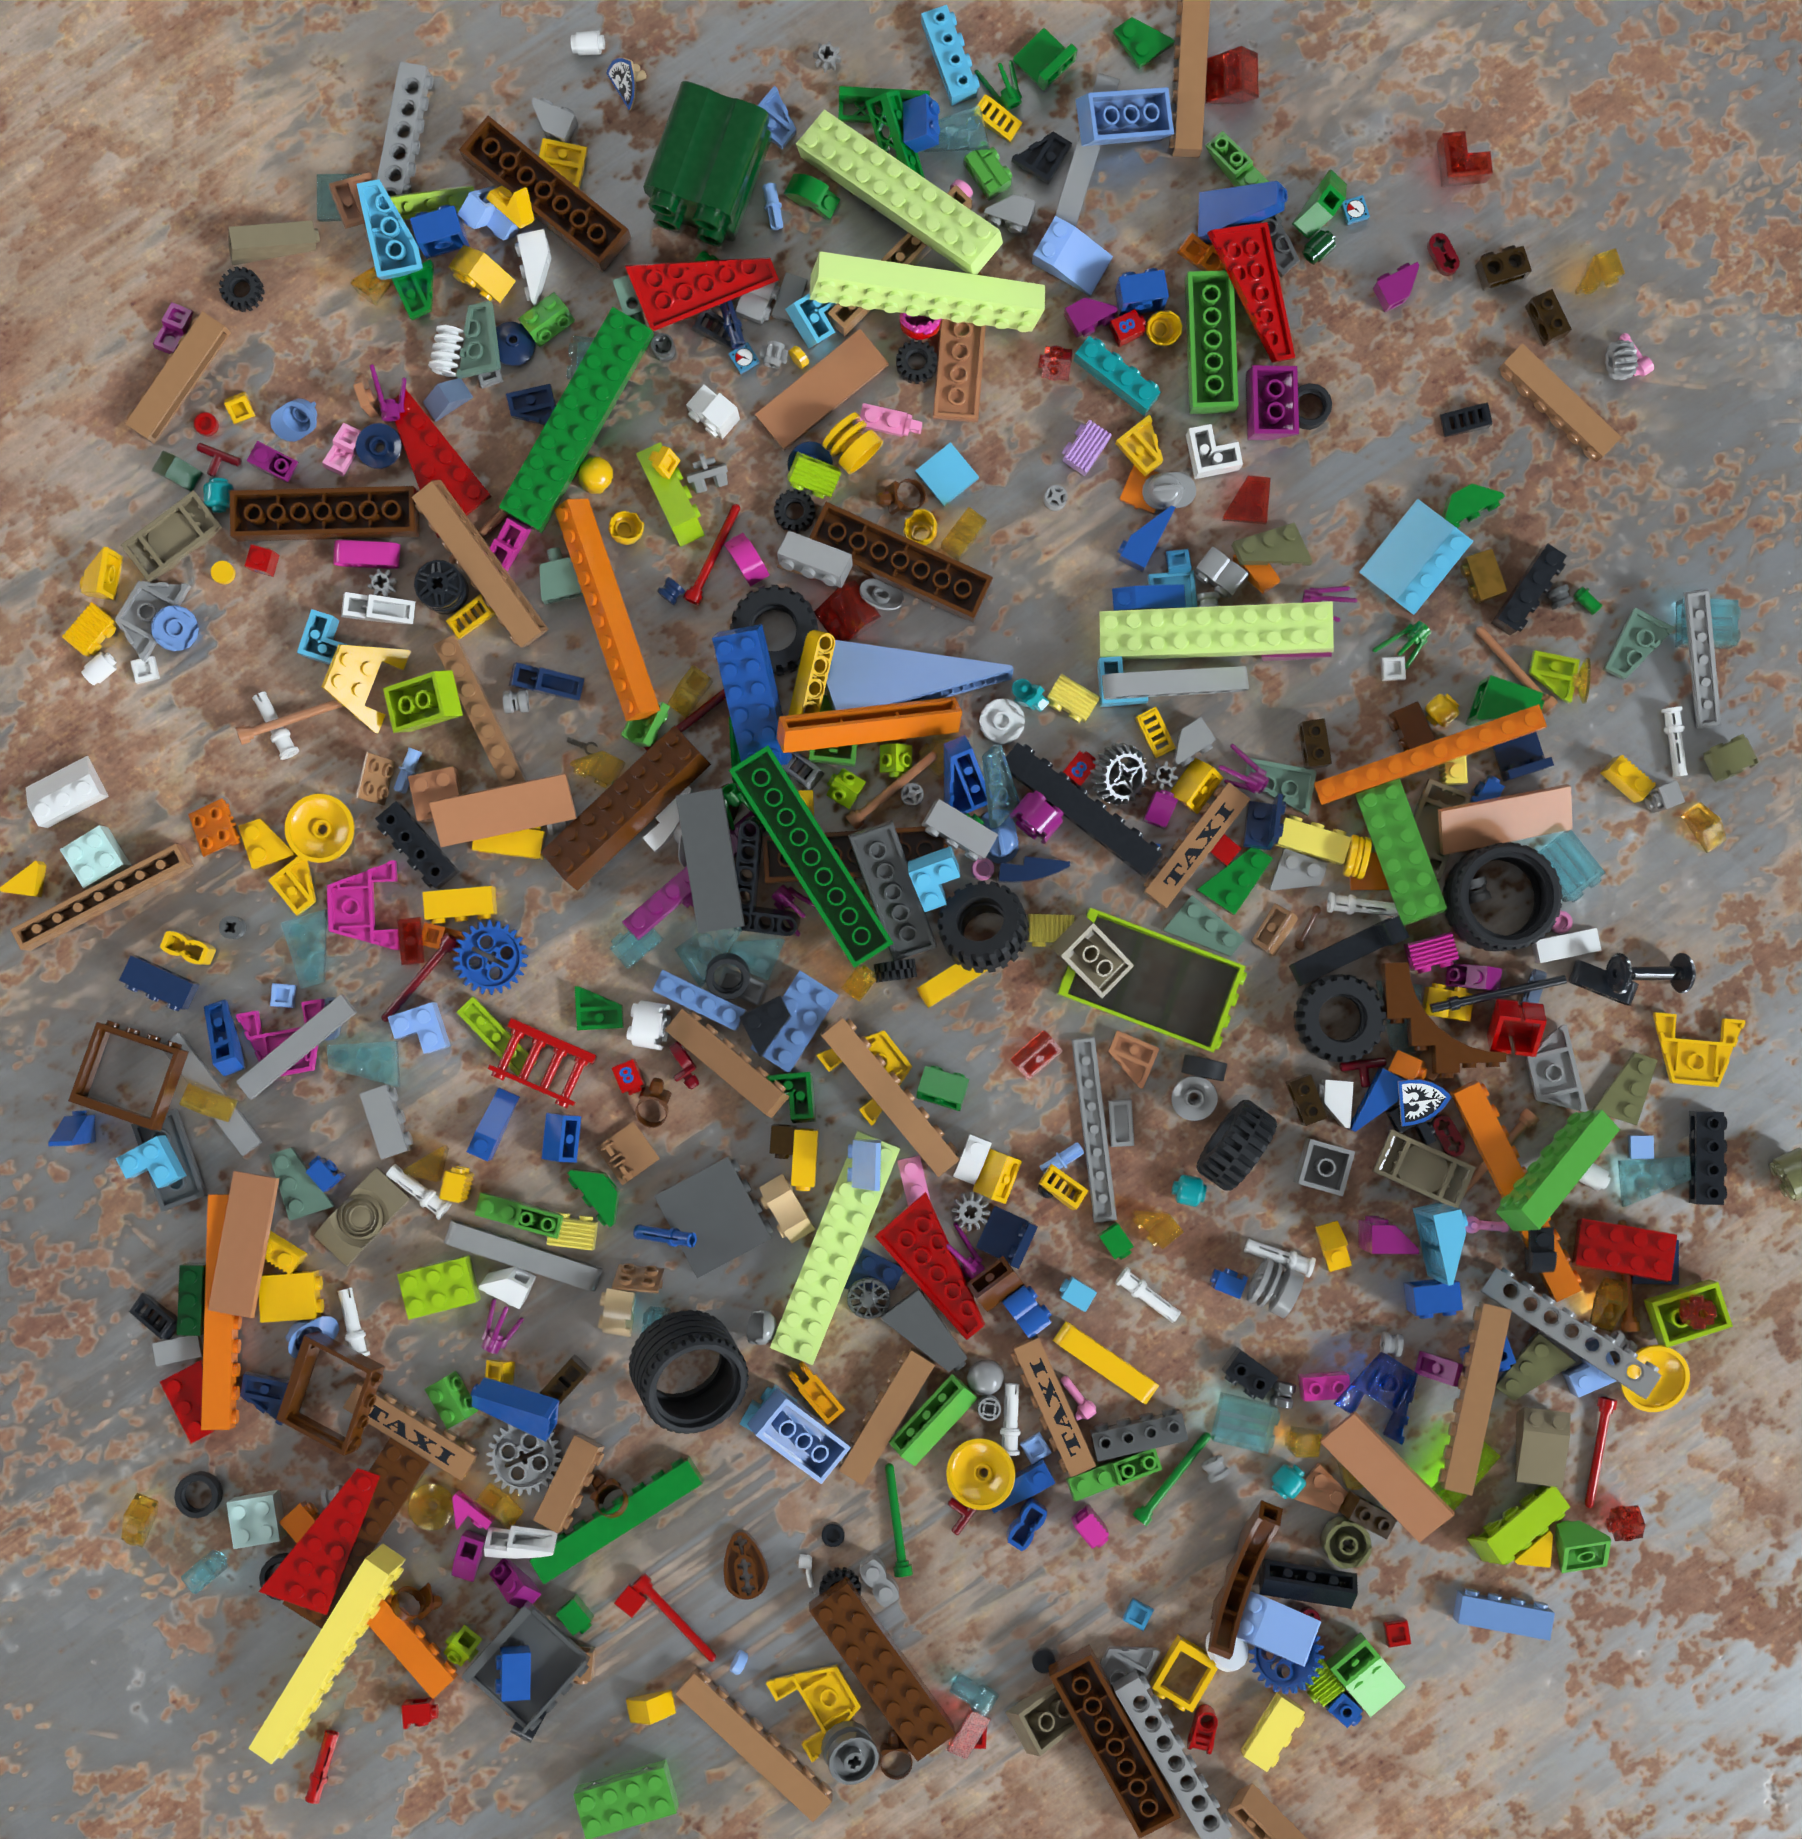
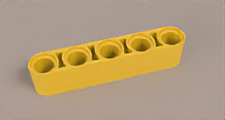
M812 630L807 634L788 716L820 712L835 647L833 635L818 630Z
M954 964L916 988L927 1008L983 973H975L973 968L971 971L963 969L962 965Z
M1065 1321L1053 1339L1060 1347L1144 1404L1148 1403L1159 1387L1155 1381L1067 1321Z

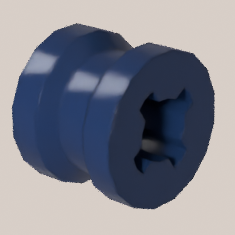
M670 577L666 578L663 587L657 589V592L672 605L677 603L679 595H683L686 592Z

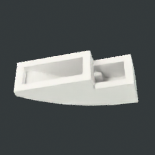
M345 592L343 594L341 617L412 625L416 601Z
M688 786L680 795L693 793V790ZM676 798L655 817L660 823L643 837L656 853L669 842L674 835L675 827L680 822Z
M1597 928L1540 939L1532 944L1535 963H1543L1601 951Z
M511 1526V1529L489 1527L484 1545L485 1557L518 1559L551 1556L554 1554L558 1533L550 1530Z

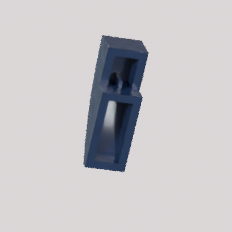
M516 662L513 664L508 686L580 701L584 678Z
M1025 856L1023 858V865L1000 863L998 882L1021 883L1043 879L1069 868L1070 861Z

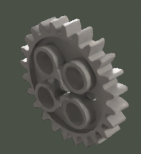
M509 1424V1430L501 1427L500 1432L502 1435H493L497 1442L488 1444L493 1449V1452L486 1453L487 1456L492 1457V1461H489L486 1465L493 1466L494 1468L489 1472V1475L497 1474L494 1483L501 1480L503 1482L501 1489L508 1485L510 1486L509 1494L518 1489L519 1496L522 1495L525 1489L528 1495L532 1494V1488H535L539 1493L541 1491L540 1484L548 1487L547 1478L553 1480L554 1474L552 1471L558 1470V1466L555 1464L562 1461V1458L556 1457V1454L560 1453L562 1449L555 1448V1445L560 1440L552 1441L551 1439L555 1432L553 1431L546 1442L535 1437L537 1441L535 1447L529 1448L525 1445L524 1440L530 1434ZM506 1445H511L515 1449V1455L512 1458H507L503 1454V1448ZM539 1447L544 1448L543 1451L527 1459L528 1463L522 1460L510 1467L505 1466L507 1462L522 1455L521 1451L527 1454ZM541 1456L545 1459L546 1466L543 1469H538L534 1466L535 1457ZM514 1467L523 1468L524 1477L522 1479L514 1478L512 1474Z

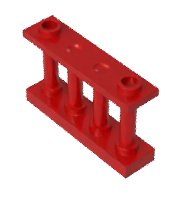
M511 1018L507 1027L512 1029L510 1032L512 1036L498 1066L489 1065L488 1069L493 1071L491 1076L502 1081L507 1077L555 1098V1104L568 1109L569 1105L574 1107L576 1102L569 1098L584 1066L587 1067L588 1063L593 1065L597 1056ZM524 1035L533 1038L531 1042L533 1046L517 1077L506 1072V1069L520 1039H523ZM547 1044L554 1048V1055L540 1086L527 1081L541 1048H544ZM569 1054L575 1057L574 1061L576 1063L562 1094L558 1095L548 1089L562 1058Z

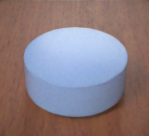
M739 1650L731 1663L729 1671L739 1675L747 1663L748 1653Z

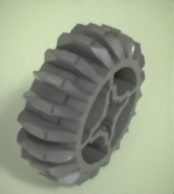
M1120 743L1119 745L1112 744L1111 748L1105 747L1104 754L1098 753L1099 760L1093 761L1096 765L1095 769L1090 770L1094 774V777L1090 780L1092 783H1095L1092 789L1097 792L1099 798L1114 805L1128 804L1129 800L1136 801L1135 794L1142 795L1140 789L1147 787L1144 781L1149 778L1145 774L1150 769L1145 765L1148 760L1142 757L1143 753L1132 745ZM1124 757L1128 759V762L1121 763L1120 759ZM1115 785L1119 786L1120 789L1113 791L1111 787Z

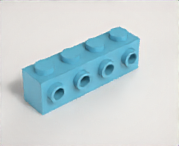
M944 5L921 13V24L951 106L976 98L977 88H980L979 80L976 74L972 75L970 69L972 67L971 58L968 53H964V39L961 32L957 33L955 25H957L954 12H949L948 6Z

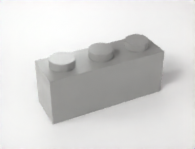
M788 531L777 552L778 563L784 569L798 571L807 578L819 579L832 587L842 588L853 566L852 554Z
M940 799L933 803L921 824L926 828L925 832L933 837L939 835L946 840L945 844L954 849L959 847L965 851V856L974 861L986 858L998 836L997 833Z
M387 1084L360 1093L381 1160L412 1150L413 1139L410 1132H406L404 1126L406 1118L403 1110L398 1108L396 1101L399 1100L396 1089L392 1088L391 1084Z

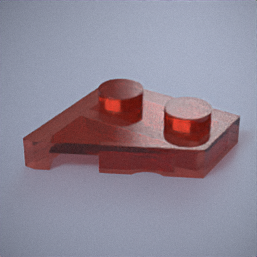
M1247 476L1222 517V521L1266 524L1271 478Z

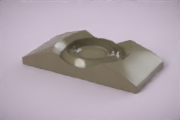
M193 490L122 543L121 547L146 580L150 582L173 569L189 553L204 546L222 526Z
M1429 778L1417 803L1414 819L1436 879L1439 881L1450 854L1443 855L1440 853L1438 809L1470 803L1472 795Z
M1390 1129L1372 1172L1438 1202L1459 1208L1476 1167Z
M376 1167L354 1189L341 1206L327 1218L313 1236L348 1267L411 1198Z

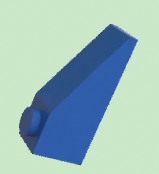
M1171 505L1133 533L1128 542L1123 540L1118 550V553L1121 554L1119 561L1143 572L1176 507Z
M1184 584L1112 588L1114 611L1186 608Z
M224 999L204 1006L213 1065L223 1076L246 1069L243 1050L227 1000Z
M1378 1068L1370 1087H1368L1351 1120L1350 1128L1347 1129L1356 1132L1394 1105L1399 1099L1398 1081L1404 1079L1384 1068Z
M498 1088L466 1151L467 1153L485 1161L493 1159L520 1096Z
M72 1111V1116H64L50 1138L48 1146H72L96 1142L95 1115H87V1111Z
M1043 1458L1015 1473V1483L1010 1495L1003 1503L991 1508L993 1513L1030 1498L1055 1484L1054 1477Z

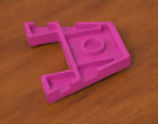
M397 861L386 862V864L373 867L360 874L327 885L329 932L393 950H400L399 929L375 930L374 883L398 882Z
M324 999L301 1002L305 1024L324 1009ZM259 1011L236 1014V1018L244 1028V1034L247 1040H250L259 1062L301 1028L263 1034ZM318 1045L281 1076L315 1071Z

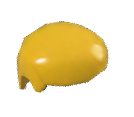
M1169 310L1159 311L1152 314L1146 322V334L1148 339L1154 344L1167 346L1178 340L1182 334L1183 325L1180 317Z
M590 457L579 468V484L583 490L590 494L603 493L612 483L613 468L602 457Z
M916 509L909 518L905 519L904 535L906 538L922 545H928L937 535L938 524L933 513L930 511Z
M621 511L611 517L608 530L611 537L617 543L630 545L641 538L644 522L640 520L637 513Z

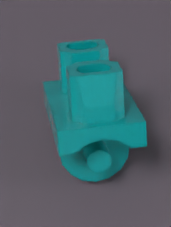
M1022 678L1014 681L1012 693L1016 696L1014 701L1018 705L1029 707L1031 710L1036 709L1038 712H1041L1048 705L1049 701L1042 695L1045 690L1040 685L1031 684L1028 680Z

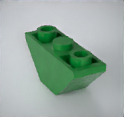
M1329 170L1292 225L1307 239L1310 238L1335 215L1346 199L1347 184L1334 171Z
M1470 484L1447 498L1442 517L1458 529L1461 527L1459 523L1467 519L1469 523L1481 516L1479 512L1485 509L1490 512L1501 505L1499 502L1505 495L1496 490Z
M580 1169L570 1170L567 1173L570 1176L568 1181L574 1189L579 1188L584 1194L582 1199L587 1206L595 1208L598 1212L596 1217L603 1226L608 1225L609 1228L616 1224L620 1190L608 1174Z

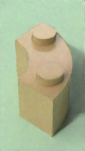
M784 1174L759 1187L763 1195L760 1197V1200L765 1209L770 1208L779 1225L776 1228L782 1238L787 1237L791 1243H794L816 1230Z
M607 1288L606 1292H602L600 1306H604L603 1314L600 1315L598 1328H601L603 1333L631 1337L637 1292Z

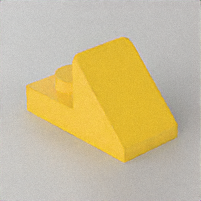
M503 186L489 191L486 199L516 226L523 228L533 223L534 216L526 187L514 192L513 195L510 190Z
M1333 1221L1316 1226L1315 1229L1328 1271L1332 1272L1352 1266L1346 1247L1348 1242L1339 1222Z

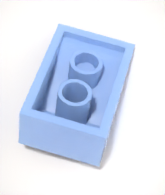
M1055 216L1033 254L1032 264L1091 296L1113 256L1078 228Z
M853 1139V1144H848V1158H852V1168H848L847 1182H852L853 1188L880 1191L881 1140Z
M1250 1591L1236 1638L1305 1667L1321 1621Z

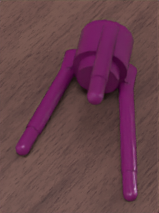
M371 364L370 370L380 403L382 420L388 422L399 420V413L405 412L406 378H402L399 403L397 404L395 399L384 400L375 367Z
M1349 586L1310 587V590L1304 589L1302 603L1322 601L1356 603L1357 599L1323 595V593L1349 591ZM1333 616L1334 621L1340 622L1341 619L1339 617Z
M1231 744L1230 747L1256 772L1251 771L1248 776H1245L1223 765H1219V769L1245 781V784L1225 779L1224 783H1231L1235 787L1248 790L1254 794H1261L1269 781V778L1265 776L1267 771L1259 768L1240 749Z
M783 884L771 896L775 901V907L785 910L784 907L788 908L790 906L802 918L806 915L793 903L795 901L793 896L816 909L810 899L798 893L791 886L787 888ZM785 919L789 926L793 928V922L789 919ZM797 929L795 934L796 936H800L801 934Z
M954 1222L955 1229L973 1258L969 1256L965 1259L950 1244H947L946 1248L962 1262L960 1269L964 1278L968 1276L970 1279H973L985 1269L981 1264L983 1259L976 1253L962 1229L958 1227V1223Z
M493 1298L485 1331L481 1338L484 1340L481 1347L490 1353L498 1354L500 1348L505 1349L508 1341L522 1324L524 1318L521 1317L505 1338L502 1339L504 1335L499 1331L509 1308L508 1306L504 1307L495 1329L490 1331L496 1299Z

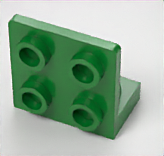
M1043 28L1013 57V62L1045 91L1076 61L1078 49L1072 43L1065 48L1049 31Z

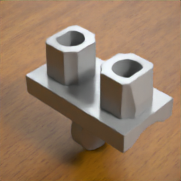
M704 453L699 454L700 461L692 463L694 469L701 467L703 469L686 474L688 483L692 484L696 494L707 491L705 478L713 476L716 488L728 484L726 463L708 468V465L715 464L716 461L714 457L705 459Z

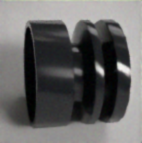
M433 560L425 563L419 568L414 579V589L418 598L430 610L438 614L457 612L468 599L469 587L466 578L454 565L447 561ZM436 583H442L444 586L440 589L436 586Z

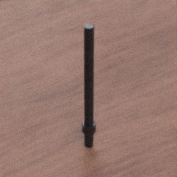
M1565 975L1460 998L1453 996L1447 998L1446 1001L1430 1004V1010L1432 1013L1448 1009L1450 1011L1459 1010L1460 1007L1563 985L1567 983Z

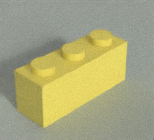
M1289 815V818L1285 817L1282 819L1281 823L1284 824L1283 834L1274 846L1286 848L1336 865L1344 864L1351 842V837L1346 836L1347 832L1339 829H1333V831L1325 830L1324 825L1316 822H1311V825L1303 823V819L1297 816Z
M1277 1692L1240 1749L1243 1757L1268 1772L1270 1767L1273 1768L1279 1760L1280 1756L1278 1754L1282 1748H1286L1291 1742L1292 1732L1296 1727L1299 1728L1304 1721L1305 1712L1302 1706L1281 1692Z

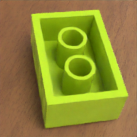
M452 670L433 671L383 688L393 733L412 732L463 716Z
M470 1255L397 1274L408 1320L476 1303L481 1300Z
M1704 1280L1644 1300L1658 1345H1664L1666 1348L1733 1327L1719 1282L1714 1280Z

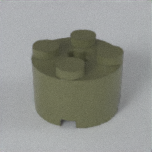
M1744 734L1732 738L1726 744L1720 743L1715 745L1709 751L1703 753V759L1715 783L1744 772L1743 770L1748 766L1752 768L1759 764L1756 754Z
M1799 1147L1774 1158L1772 1163L1768 1164L1774 1176L1778 1175L1782 1183L1778 1186L1783 1196H1788L1790 1200L1794 1201L1802 1198V1148Z
M1337 1516L1329 1521L1322 1530L1320 1544L1324 1553L1336 1566L1342 1569L1357 1568L1369 1559L1372 1551L1371 1538L1364 1527L1345 1516ZM1344 1540L1350 1542L1348 1546L1346 1544H1343Z

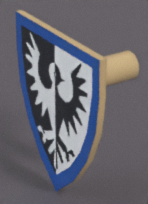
M617 58L611 62L606 74L628 110H631L636 98V82L646 79V73L644 70L640 71V66L633 64L632 60Z
M1421 1079L1398 1081L1401 1126L1422 1123L1434 1117L1447 1105L1452 1096L1442 1087Z

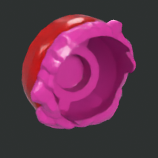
M900 313L899 317L901 330L914 340H925L936 335L942 320L919 315L909 316L905 313Z

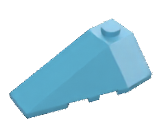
M378 179L357 183L377 277L381 280L405 276L423 269L418 245L381 181Z

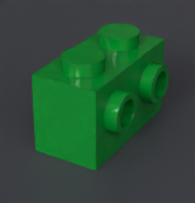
M925 1066L916 1098L961 1111L969 1079L960 1073L954 1072L951 1074L944 1072L942 1068L937 1066Z

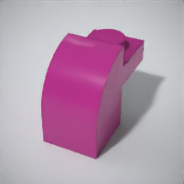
M743 532L724 543V546L750 587L770 576L754 546Z

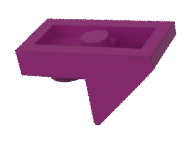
M1419 1351L1414 1373L1458 1387L1463 1364L1447 1357Z

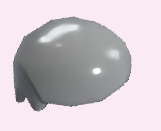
M760 1310L752 1312L746 1334L750 1344L765 1345L775 1336L777 1323L776 1318L770 1311Z
M993 1360L976 1362L969 1368L967 1375L970 1389L978 1395L985 1396L997 1392L1002 1387L1005 1378L1003 1369Z

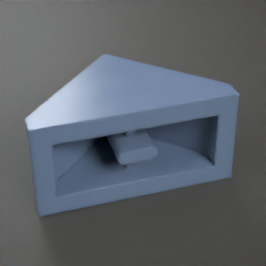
M457 378L437 384L423 401V404L434 421L437 422L474 397L462 379Z

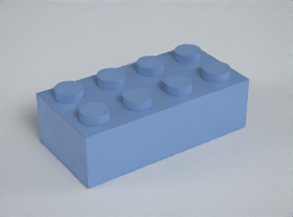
M1168 87L1094 92L1075 99L1082 146L1156 141L1174 134Z
M799 971L782 997L792 1017L783 1026L780 1034L770 1044L763 1057L790 1073L839 995L807 974ZM752 1044L750 1049L757 1053L754 1045Z
M778 1388L775 1389L747 1424L758 1438L820 1484L823 1483L851 1448L838 1433Z

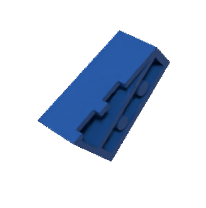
M966 735L944 743V802L963 814L993 803Z

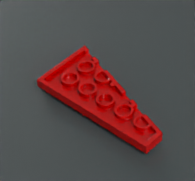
M770 257L625 265L650 329L653 331L779 280Z
M925 1192L874 1237L960 1334L968 1340L985 1325V1322L970 1289L966 1285L967 1282L955 1256L946 1248L949 1242Z

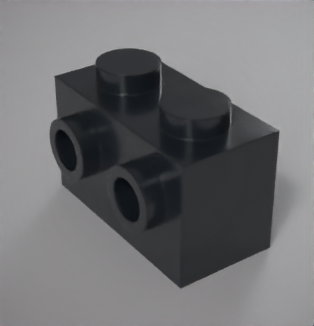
M1238 1347L1222 1368V1371L1226 1374L1224 1378L1234 1386L1237 1383L1245 1388L1243 1392L1253 1400L1256 1397L1263 1400L1278 1379L1274 1373Z

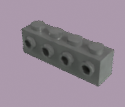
M1172 1407L1162 1410V1414L1158 1415L1145 1413L1139 1416L1140 1419L1132 1421L1130 1418H1123L1117 1420V1424L1108 1426V1423L1095 1425V1429L1090 1430L1097 1461L1189 1441L1182 1412Z

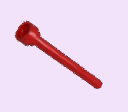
M738 504L732 505L694 586L687 589L683 596V599L694 605L699 606L703 599V591L701 590L739 514L740 506Z
M1598 1396L1597 1406L1599 1407L1598 1411L1601 1413L1585 1498V1506L1587 1508H1592L1595 1503L1609 1418L1617 1406V1400L1609 1397Z
M646 1573L642 1574L632 1585L636 1592H641L643 1595L646 1594L708 1661H715L716 1654L653 1589L652 1579Z

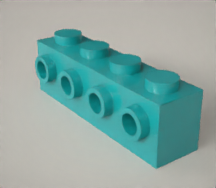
M1088 336L1074 355L1073 361L1141 415L1145 416L1158 400L1161 393L1158 390V385L1151 380H1145L1140 376V371L1134 366L1129 367L1122 362L1123 358L1119 354L1108 351L1100 339H1093L1091 336Z

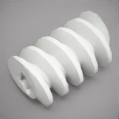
M439 325L436 327V331L439 334L434 336V340L437 343L432 345L435 352H432L430 355L433 361H430L428 365L436 374L456 377V373L452 372L451 368H458L453 359H460V356L454 352L460 351L462 348L456 343L464 341L458 335V333H464V331L449 325Z

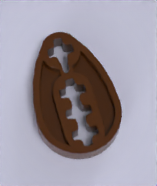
M737 1530L733 1533L727 1546L723 1571L724 1582L728 1591L733 1596L743 1600L756 1598L765 1590L769 1571L766 1559L756 1540L747 1531ZM738 1536H742V1539H747V1542L744 1543V1553L741 1552L739 1543L734 1542L737 1541ZM742 1559H746V1562L751 1563L747 1569L748 1574L753 1575L749 1580L750 1586L755 1587L752 1588L751 1593H747L746 1589H742L746 1583L745 1578L740 1577L744 1572V1568L738 1565L741 1564Z

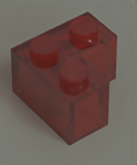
M1465 131L1442 133L1437 142L1441 187L1487 183L1493 174L1491 151L1468 153Z

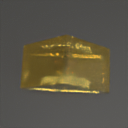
M375 266L351 280V285L356 292L375 306H377L393 284L392 279H379Z
M1701 802L1681 815L1706 853L1727 840L1722 819Z
M445 1145L403 1169L404 1174L434 1182L441 1181L449 1151L448 1146Z

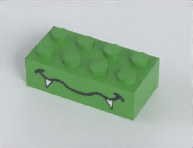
M666 1759L578 1785L573 1794L586 1839L596 1838L677 1814L679 1807Z

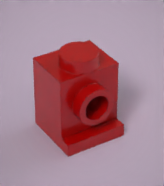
M431 1697L406 1699L401 1705L403 1729H408L411 1724H415L417 1727L426 1726L439 1716L438 1704H434V1699Z

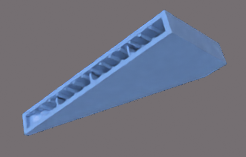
M835 640L825 691L832 711L946 698L1011 680L1014 669L1012 665Z

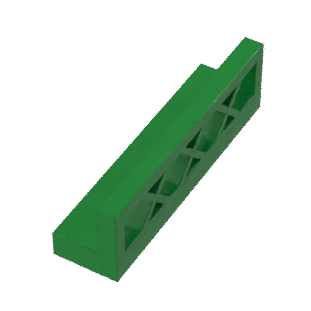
M839 86L838 119L842 122L871 123L870 116L864 111L867 109L865 101L887 92L899 90L902 102H905L925 93L930 96V91ZM881 101L874 103V106L880 110L878 114L881 116L883 107ZM844 104H853L858 111L853 115H843Z
M899 90L887 92L865 101L878 146L887 153H889L891 147L895 149L897 160L925 178L918 153H915L904 143L903 102ZM881 101L883 107L881 116L876 113L874 103ZM884 124L889 127L890 135L888 139L882 133Z

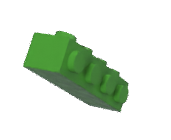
M951 1374L889 1441L890 1445L903 1459L916 1466L978 1397L965 1383Z

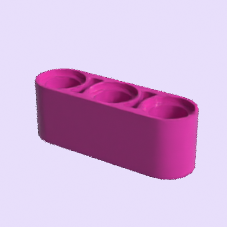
M336 540L334 542L333 564L342 567L400 568L401 545L392 542Z

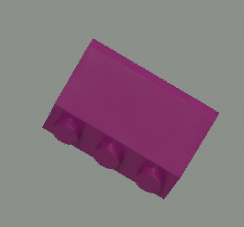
M1253 365L1246 372L1247 440H1274L1299 434L1297 366Z
M1371 1215L1365 1216V1220H1358L1359 1248L1371 1254H1419V1249L1396 1225L1389 1223V1220Z

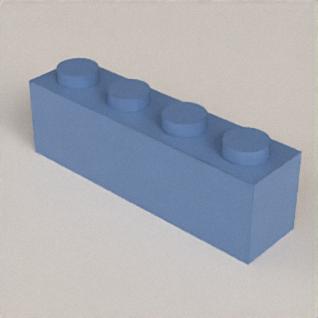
M665 970L661 971L652 990L734 1031H737L741 1024L739 1017L747 1012L746 1009L717 997L711 992Z
M1466 1588L1465 1592L1457 1590L1453 1619L1458 1624L1550 1641L1555 1613L1548 1607V1604L1534 1601V1604L1525 1603L1524 1599L1511 1597V1600L1502 1599L1501 1595L1495 1593H1488V1596L1480 1595L1479 1591Z

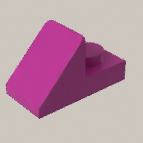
M460 1489L452 1497L456 1530L468 1516L472 1518L471 1522L476 1527L481 1529L483 1527L486 1530L496 1517Z

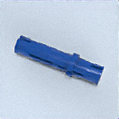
M639 1224L635 1226L633 1231L634 1238L663 1242L673 1247L682 1245L691 1248L697 1242L695 1233L682 1232L678 1228H671L669 1230Z

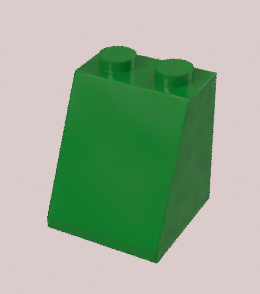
M1490 675L1479 682L1465 725H1481L1538 704L1542 710L1544 700H1541L1543 693Z

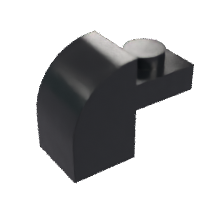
M1400 1105L1386 1111L1396 1132L1402 1133L1414 1127L1423 1144L1430 1145L1436 1141L1434 1137L1436 1131L1430 1122L1427 1123L1425 1121L1414 1125L1401 1126Z
M1542 1226L1540 1230H1528L1529 1247H1524L1525 1271L1528 1273L1554 1272L1557 1263V1252L1554 1249V1227Z

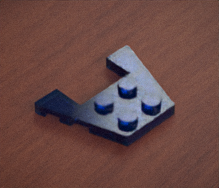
M1380 1352L1337 1398L1334 1405L1351 1414L1357 1410L1363 1396H1368L1393 1412L1383 1435L1403 1445L1405 1439L1402 1436L1404 1425H1408L1409 1417L1407 1416L1409 1403L1413 1401L1418 1373L1386 1353Z

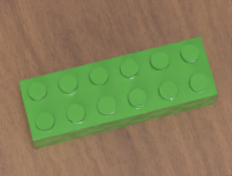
M1226 270L1187 272L1185 278L1189 414L1235 413L1239 403L1234 286Z
M1400 778L1356 793V799L1397 913L1404 926L1447 911L1444 898Z
M1603 1110L1575 1112L1567 1119L1568 1123L1564 1128L1555 1133L1551 1144L1542 1149L1538 1160L1528 1166V1172L1525 1176L1517 1180L1513 1185L1514 1189L1511 1193L1502 1198L1500 1206L1495 1212L1513 1231L1540 1230L1619 1132V1127Z

